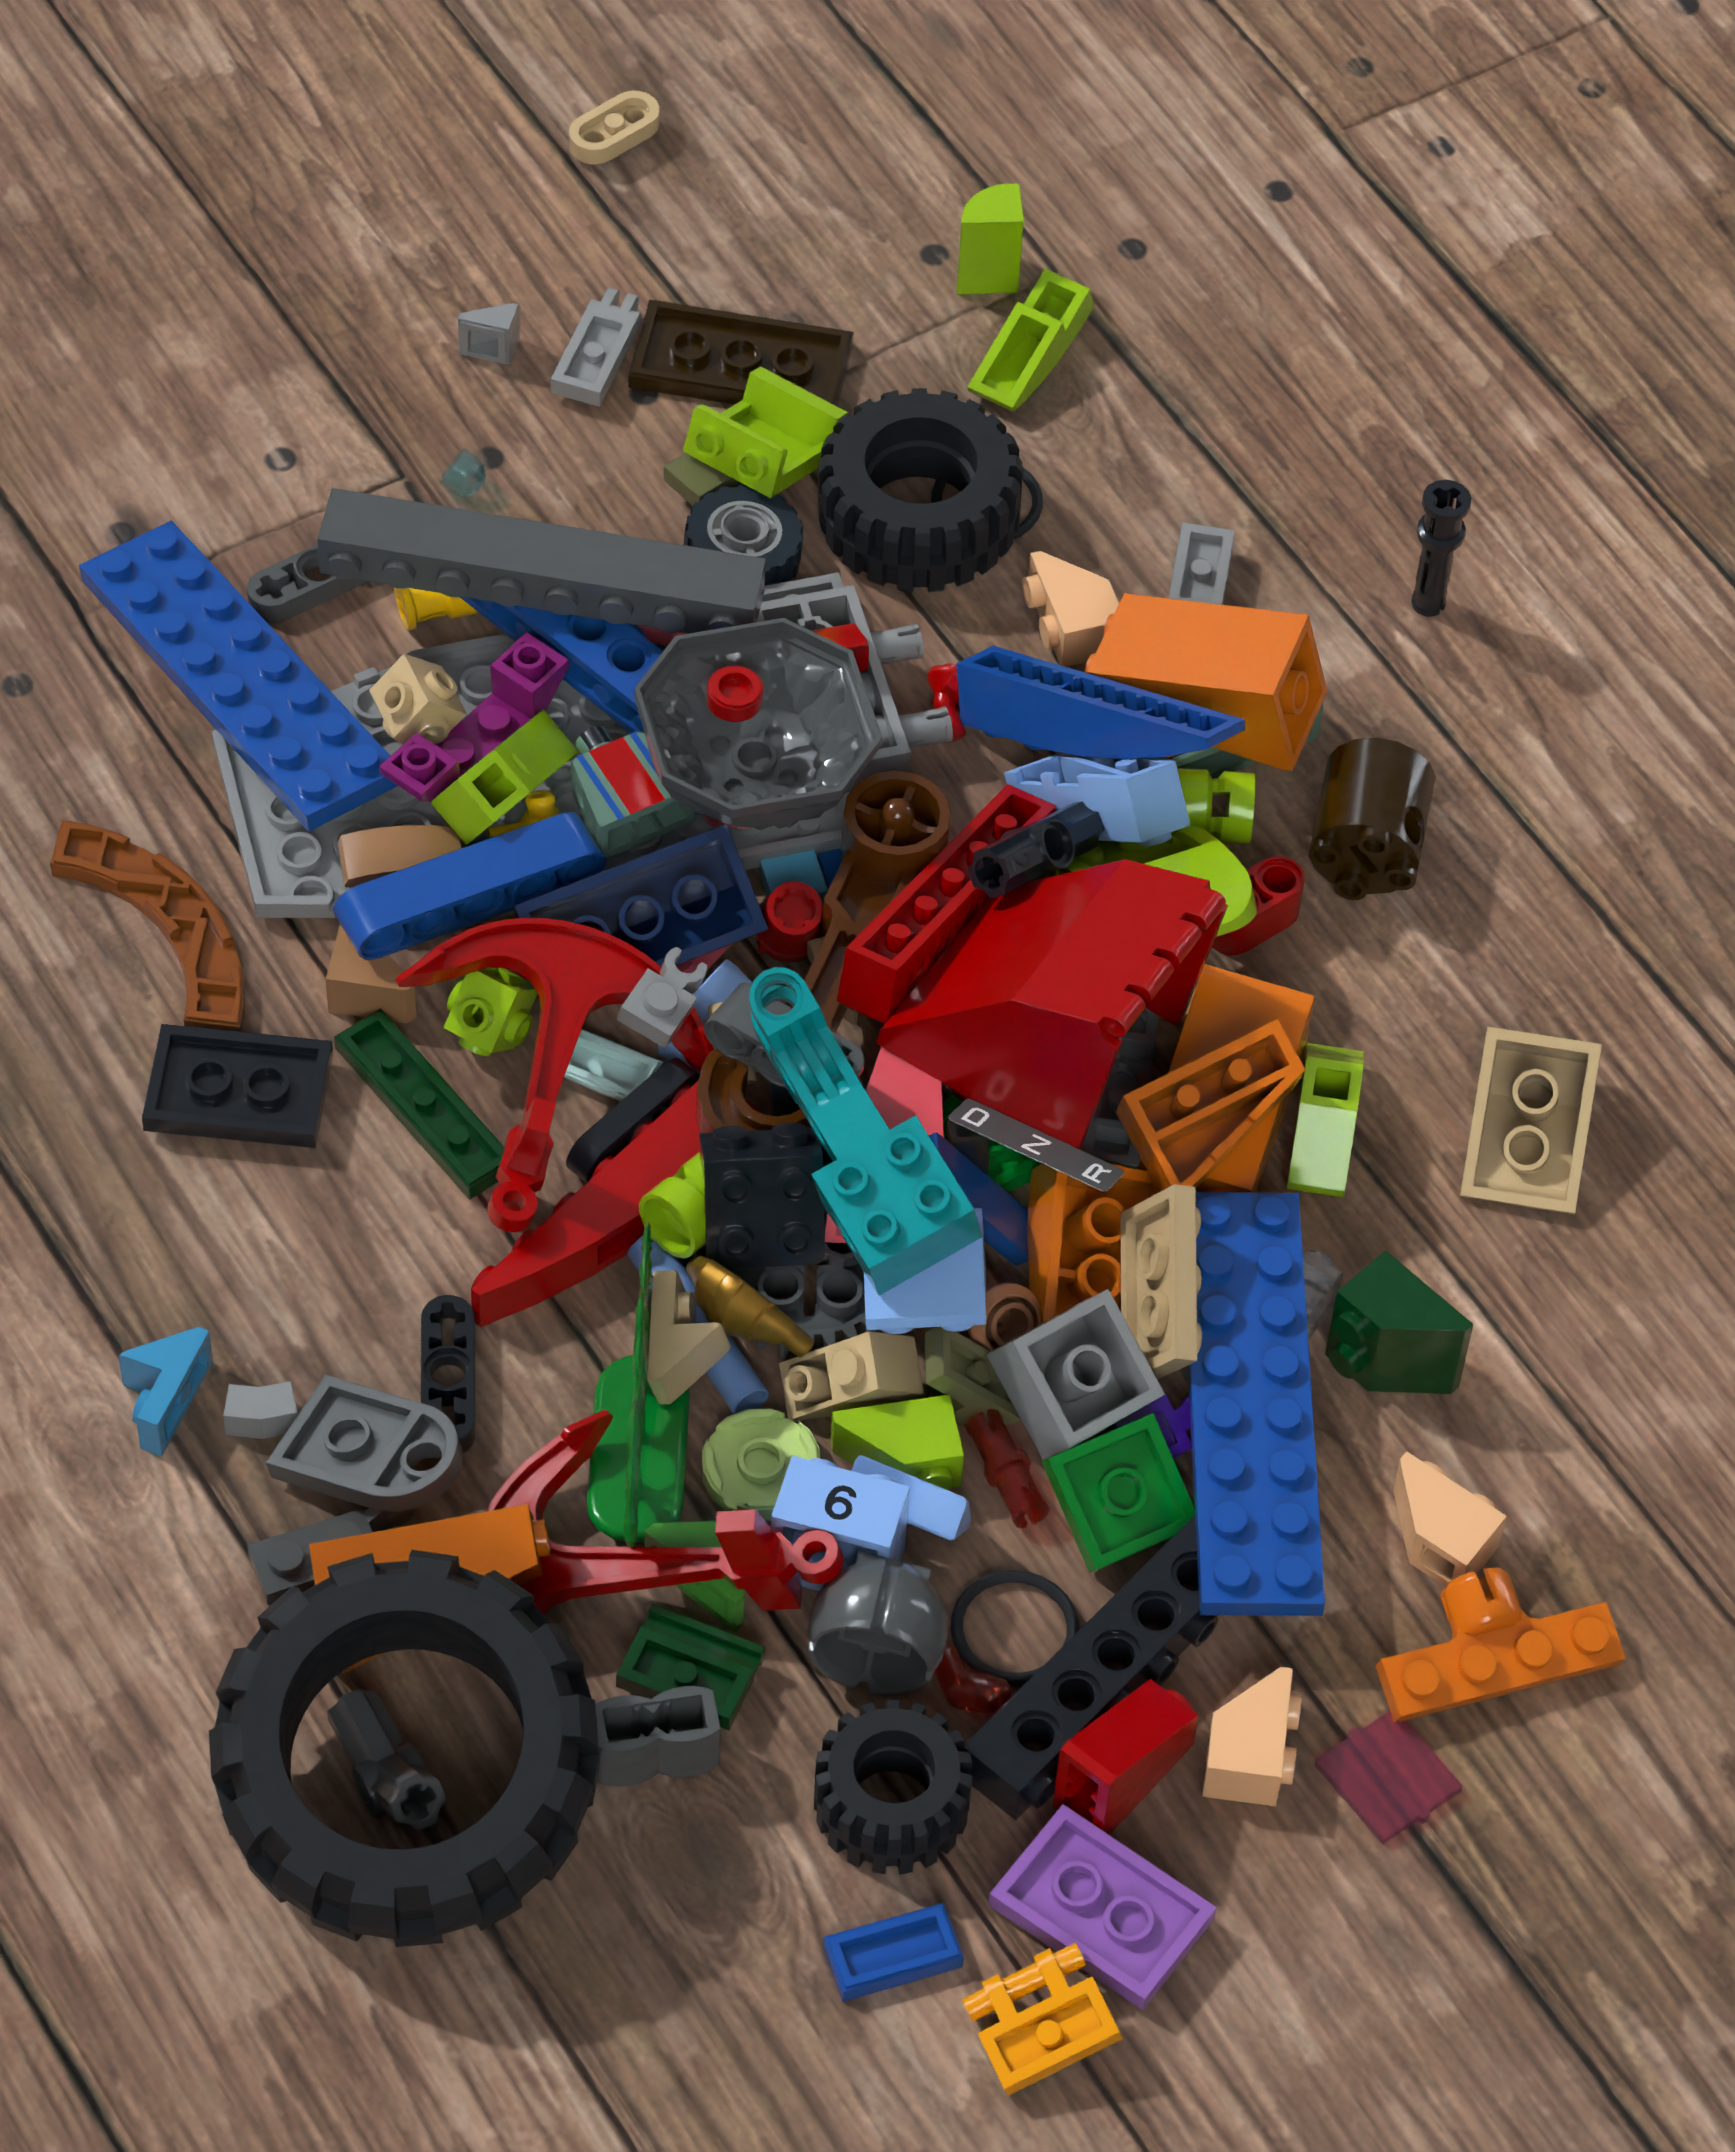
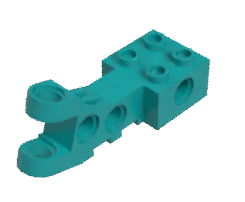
M781 967L765 970L754 979L749 993L752 1027L795 1103L802 1110L822 1147L833 1161L811 1175L822 1204L878 1296L982 1238L975 1209L917 1116L911 1117L892 1129L888 1128L829 1029L817 1001L800 975L788 968ZM776 1001H786L794 1007L783 1015H774L766 1010L768 1005Z

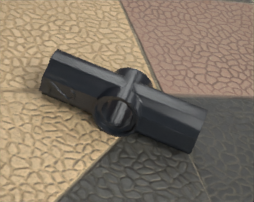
M1083 801L1076 802L1027 826L1006 831L1001 836V839L974 852L973 863L968 868L974 888L981 889L989 898H995L1045 873L1067 868L1074 858L1098 847L1099 836L1105 830L1099 812L1092 811L1086 807Z

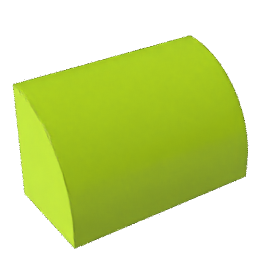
M1020 183L988 187L975 194L965 205L961 217L957 295L1018 293L1024 226Z

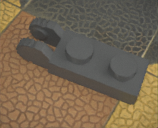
M363 1508L247 1545L248 1556L267 1605H272L292 1586L300 1589L301 1592L315 1586L309 1544L387 1530L394 1525L399 1526V1524L411 1519L410 1517L414 1515L413 1512L415 1510L386 1512L368 1508L364 1512Z

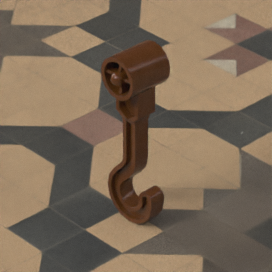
M897 770L875 773L858 782L846 798L843 813L840 866L827 891L823 904L822 935L825 938L804 980L817 1001L829 1029L834 1033L837 1032L848 1006L837 1002L846 947L949 843L951 810L947 797L934 782L916 773ZM716 1049L711 1051L706 1057L701 1068L696 1093V1119L700 1133H713L715 1129L723 1126H740L748 1131L772 1130L774 1126L781 1123H799L807 1128H812L801 1109L790 1115L778 1117L763 1115L752 1109L744 1100L748 1086V1066L736 1059L723 1055ZM821 1145L824 1165L831 1161V1158Z

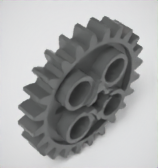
M824 1207V1221H825V1216H826V1211H827V1210L825 1209V1207ZM825 1242V1256L818 1263L815 1313L812 1316H806L803 1313L806 1265L728 1269L775 1304L814 1339V1344L809 1352L868 1331L878 1332V1330H866L864 1271L847 1243ZM843 1249L850 1251V1253L840 1254L834 1251ZM782 1295L789 1297V1299L777 1300L771 1297ZM832 1299H844V1300H847L848 1302H846V1303H835V1302H832V1301H830V1300H832ZM757 1341V1348L762 1350L770 1343ZM779 1343V1358L784 1359L790 1353V1350L782 1343Z

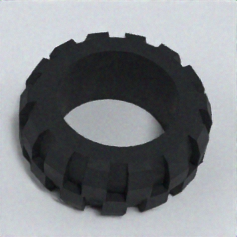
M411 1550L409 1561L375 1563L373 1553L327 1566L329 1578L304 1592L292 1586L257 1617L260 1629L247 1647L234 1649L216 1690L219 1700L215 1727L209 1730L211 1779L216 1788L223 1813L222 1816L229 1834L233 1836L246 1859L249 1870L280 1903L288 1901L309 1915L312 1925L356 1942L362 1935L394 1939L395 1947L440 1944L443 1943V1934L475 1924L483 1931L523 1908L521 1899L542 1879L553 1880L579 1842L577 1832L587 1808L593 1806L600 1755L595 1699H592L586 1681L584 1663L561 1624L551 1623L534 1606V1595L496 1570L483 1576L460 1567L458 1556ZM410 1649L440 1652L456 1657L479 1669L498 1685L512 1703L524 1729L518 1765L502 1797L483 1818L466 1831L443 1842L421 1848L403 1850L371 1847L343 1837L328 1828L306 1808L296 1794L291 1782V1755L294 1739L299 1724L313 1699L324 1686L342 1671L361 1660L377 1654Z

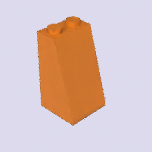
M1127 593L1123 594L1115 613L1108 616L1104 627V637L1096 653L1089 656L1085 668V673L1245 719V730L1218 743L1213 748L1287 771H1293L1328 692L1310 617L1307 614Z
M1205 964L1168 1073L1276 1019L1279 1020L1303 1064L1315 996ZM1294 1089L1196 1187V1192H1258ZM1140 1158L1139 1170L1147 1171Z

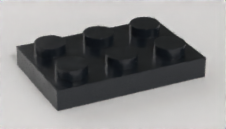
M161 1024L142 1114L143 1131L316 1148L333 1059V1043L328 1040Z

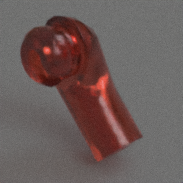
M946 1645L942 1660L934 1670V1673L946 1700L952 1707L978 1714H992L997 1712L1012 1698L1011 1686L1006 1680L996 1678L990 1674L966 1670L956 1646Z

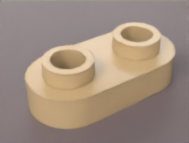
M626 91L576 118L569 128V149L571 154L583 163L602 164L649 139L659 129L660 108L657 100L650 94L642 91Z

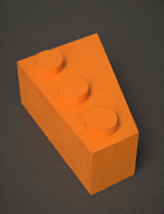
M1276 1019L1124 1095L1118 1105L1116 1114L1159 1192L1174 1184L1197 1187L1294 1089L1306 1069L1279 1020Z

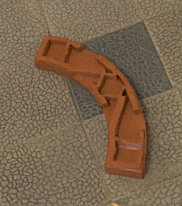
M62 820L50 863L52 876L74 879L113 893L141 911L160 929L171 944L185 977L186 1007L184 1026L242 1032L245 1016V990L240 959L234 945L232 932L222 913L206 891L186 871L160 853L154 855L144 848L130 843V838L89 824Z

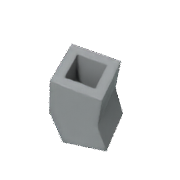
M291 1381L262 1387L229 1384L223 1414L225 1435L265 1439L285 1435L298 1416Z

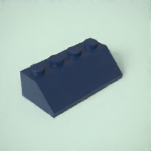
M727 824L514 906L516 918L563 920L608 933L643 952L661 967L667 953L675 947L682 950L676 964L677 966L768 930Z

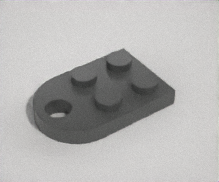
M325 1374L266 1461V1465L271 1478L371 1509L399 1512L421 1507L442 1495L458 1476L463 1454L452 1421L439 1409ZM424 1459H440V1462L429 1470H413L414 1466Z

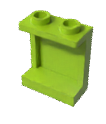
M759 367L749 374L742 401L722 413L704 404L694 408L683 452L759 493L772 498L819 468L821 449L826 437L833 432V426L848 412L765 368Z

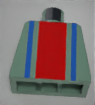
M594 726L579 735L576 740V747L581 755L575 757L571 762L573 797L585 826L606 859L695 821V810L672 798L661 784L660 778L653 766L644 733L633 732L612 741L603 727Z

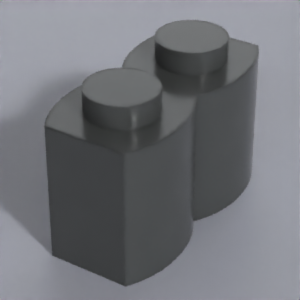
M684 1686L664 1691L652 1699L642 1696L624 1695L608 1698L595 1704L600 1755L597 1783L617 1787L630 1786L647 1781L658 1773L671 1777H690L705 1773L720 1764V1723L714 1693L711 1689L699 1686Z

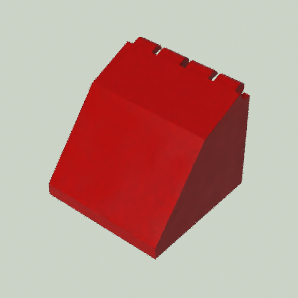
M1127 859L1028 882L1002 896L988 898L881 1028L877 1044L941 1081V1083L966 1098L977 1101L1081 1150L1123 1042L1116 1037H1123L1145 1008L1178 1027L1185 1016L1227 910L1226 900L1221 893L1211 889L1209 880Z

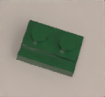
M652 1603L644 1625L640 1627L616 1674V1687L649 1699L677 1687L699 1686L711 1689L714 1693L720 1727L729 1731L754 1681V1675L759 1665L761 1666L765 1659V1646Z

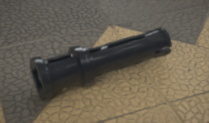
M1452 480L1435 481L1429 484L1423 492L1422 506L1425 515L1418 521L1417 537L1422 544V551L1418 564L1415 590L1411 600L1413 609L1422 616H1437L1440 614L1439 609L1442 611L1445 609L1454 550L1459 548L1465 539L1466 527L1463 518L1470 511L1472 497L1464 485ZM1455 498H1456V499H1457V500H1456V506H1455V509H1454V508H1453V506H1454V500H1455Z

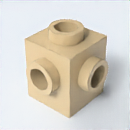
M403 654L369 690L384 719V729L395 741L401 744L407 742L417 732L436 745L443 741L467 714L456 694L458 690L456 683L444 671L443 667L407 654Z

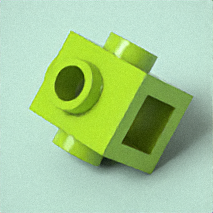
M487 967L466 974L464 980L456 984L448 998L447 1009L450 1013L443 1028L461 1037L459 1044L478 1055L490 1056L491 1053L515 1049V1046L520 1045L530 1031L533 1017L529 1013L538 993L531 982L504 968Z

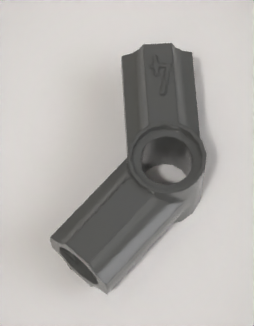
M359 1688L341 1696L339 1701L327 1710L328 1721L352 1764L353 1779L363 1802L370 1800L365 1805L371 1816L375 1818L387 1813L397 1823H408L417 1831L436 1823L440 1807L446 1802L441 1784L427 1771L411 1741L404 1743L376 1690L367 1691Z

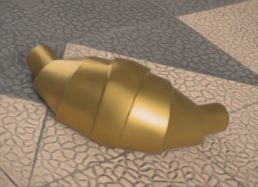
M704 1256L693 1258L687 1263L686 1274L693 1281L695 1301L706 1314L708 1323H720L726 1335L737 1336L745 1341L757 1340L772 1344L782 1343L798 1358L805 1356L814 1344V1339L775 1304L743 1279L716 1261Z

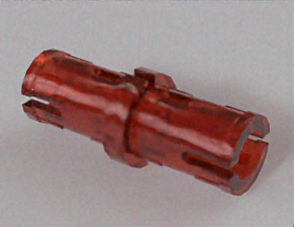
M997 1409L988 1410L987 1415L991 1421L989 1424L982 1411L973 1416L967 1422L965 1428L986 1465L983 1472L984 1477L991 1487H997L1012 1516L1014 1526L1017 1528L1027 1527L1028 1523L1024 1517L1025 1514H1027L1031 1524L1035 1525L1042 1521L1050 1510L1029 1472L1031 1461L1025 1451L1017 1449L1003 1422L1000 1411Z

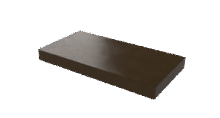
M650 299L628 375V388L735 405L743 400L749 374L757 368L763 367L838 407L853 346L854 332Z

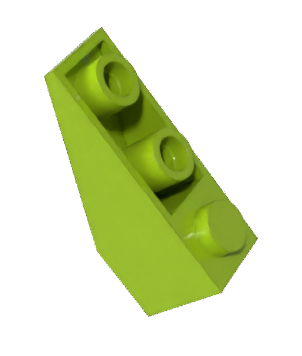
M543 709L430 803L463 843L467 845L579 751Z

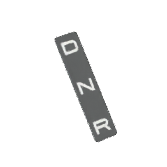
M966 1099L948 1117L957 1124L1101 1191H1108L1124 1175V1170L972 1099Z

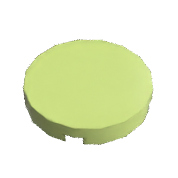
M771 1408L746 1409L726 1417L716 1426V1431L710 1436L709 1440L707 1438L702 1449V1481L711 1499L725 1511L756 1509L765 1521H771V1515L792 1455L808 1460L820 1458V1447L810 1429L799 1420L797 1424L793 1420L785 1418V1413Z

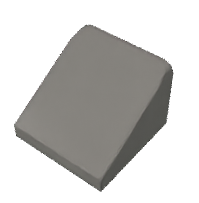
M504 304L460 313L458 317L459 354L510 365L520 339L519 304Z

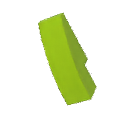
M1044 269L1025 303H1016L967 386L968 392L1015 412L1049 375L1094 308L1090 288Z

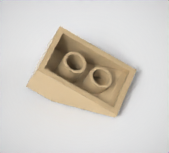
M1487 1026L1460 1197L1575 1215L1602 1044Z

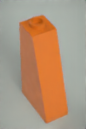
M528 1504L309 1544L315 1585L330 1577L327 1566L373 1553L375 1563L409 1561L411 1550L458 1556L459 1564L462 1568L483 1576L496 1570L521 1586L543 1575L540 1557L551 1555L545 1519L534 1521ZM385 1653L361 1660L341 1673L349 1672Z

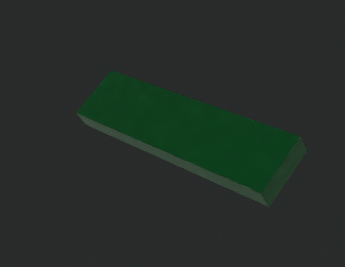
M382 1009L377 1010L334 1036L335 1049L469 1200L499 1182L496 1174L502 1160L504 1146Z

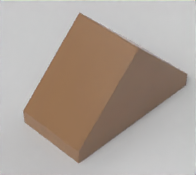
M339 925L326 975L328 1012L366 1018L377 1010L382 1009L392 1022L408 1024L417 1019L415 987L398 986L395 979L403 973V970L390 955L374 960L361 958L342 926Z

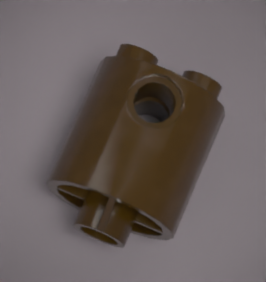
M1381 738L1354 739L1338 746L1328 757L1308 856L1314 869L1328 882L1335 884L1334 891L1340 897L1349 900H1360L1367 894L1408 890L1415 885L1436 778L1430 762L1417 750L1397 741Z

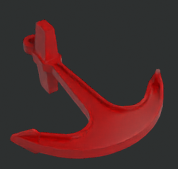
M548 918L505 919L468 929L436 946L395 979L399 987L430 986L435 982L448 981L487 967L506 968L519 973L531 982L539 995L541 1013L521 1124L510 1129L507 1134L502 1160L496 1174L500 1184L491 1195L487 1212L490 1221L497 1228L514 1233L523 1231L530 1226L536 1213L538 1199L535 1192L540 1191L542 1188L548 1160L554 1146L549 1132L556 1107L555 1100L585 1020L593 1011L605 1005L623 1004L648 968L659 975L661 966L646 954L608 933L589 926ZM693 1008L671 1042L685 1056L688 1064L701 1072L706 1057L714 1048L705 1035L704 1024L696 1009Z
M602 1410L567 1426L560 1435L525 1460L495 1494L486 1511L528 1504L534 1521L542 1520L549 1499L590 1458L610 1425L613 1415L607 1410ZM756 1509L720 1511L716 1515L715 1534L721 1545L720 1548L566 1546L554 1543L549 1539L551 1555L540 1557L543 1575L520 1587L534 1595V1606L542 1614L546 1613L556 1604L575 1598L726 1579L737 1589H745L762 1611L801 1609L802 1586L796 1573L798 1572L801 1578L810 1584L819 1585L827 1583L842 1570L844 1556L833 1535L826 1531L813 1530L806 1532L792 1544L781 1532L775 1533ZM816 1552H826L821 1561L809 1563V1559Z

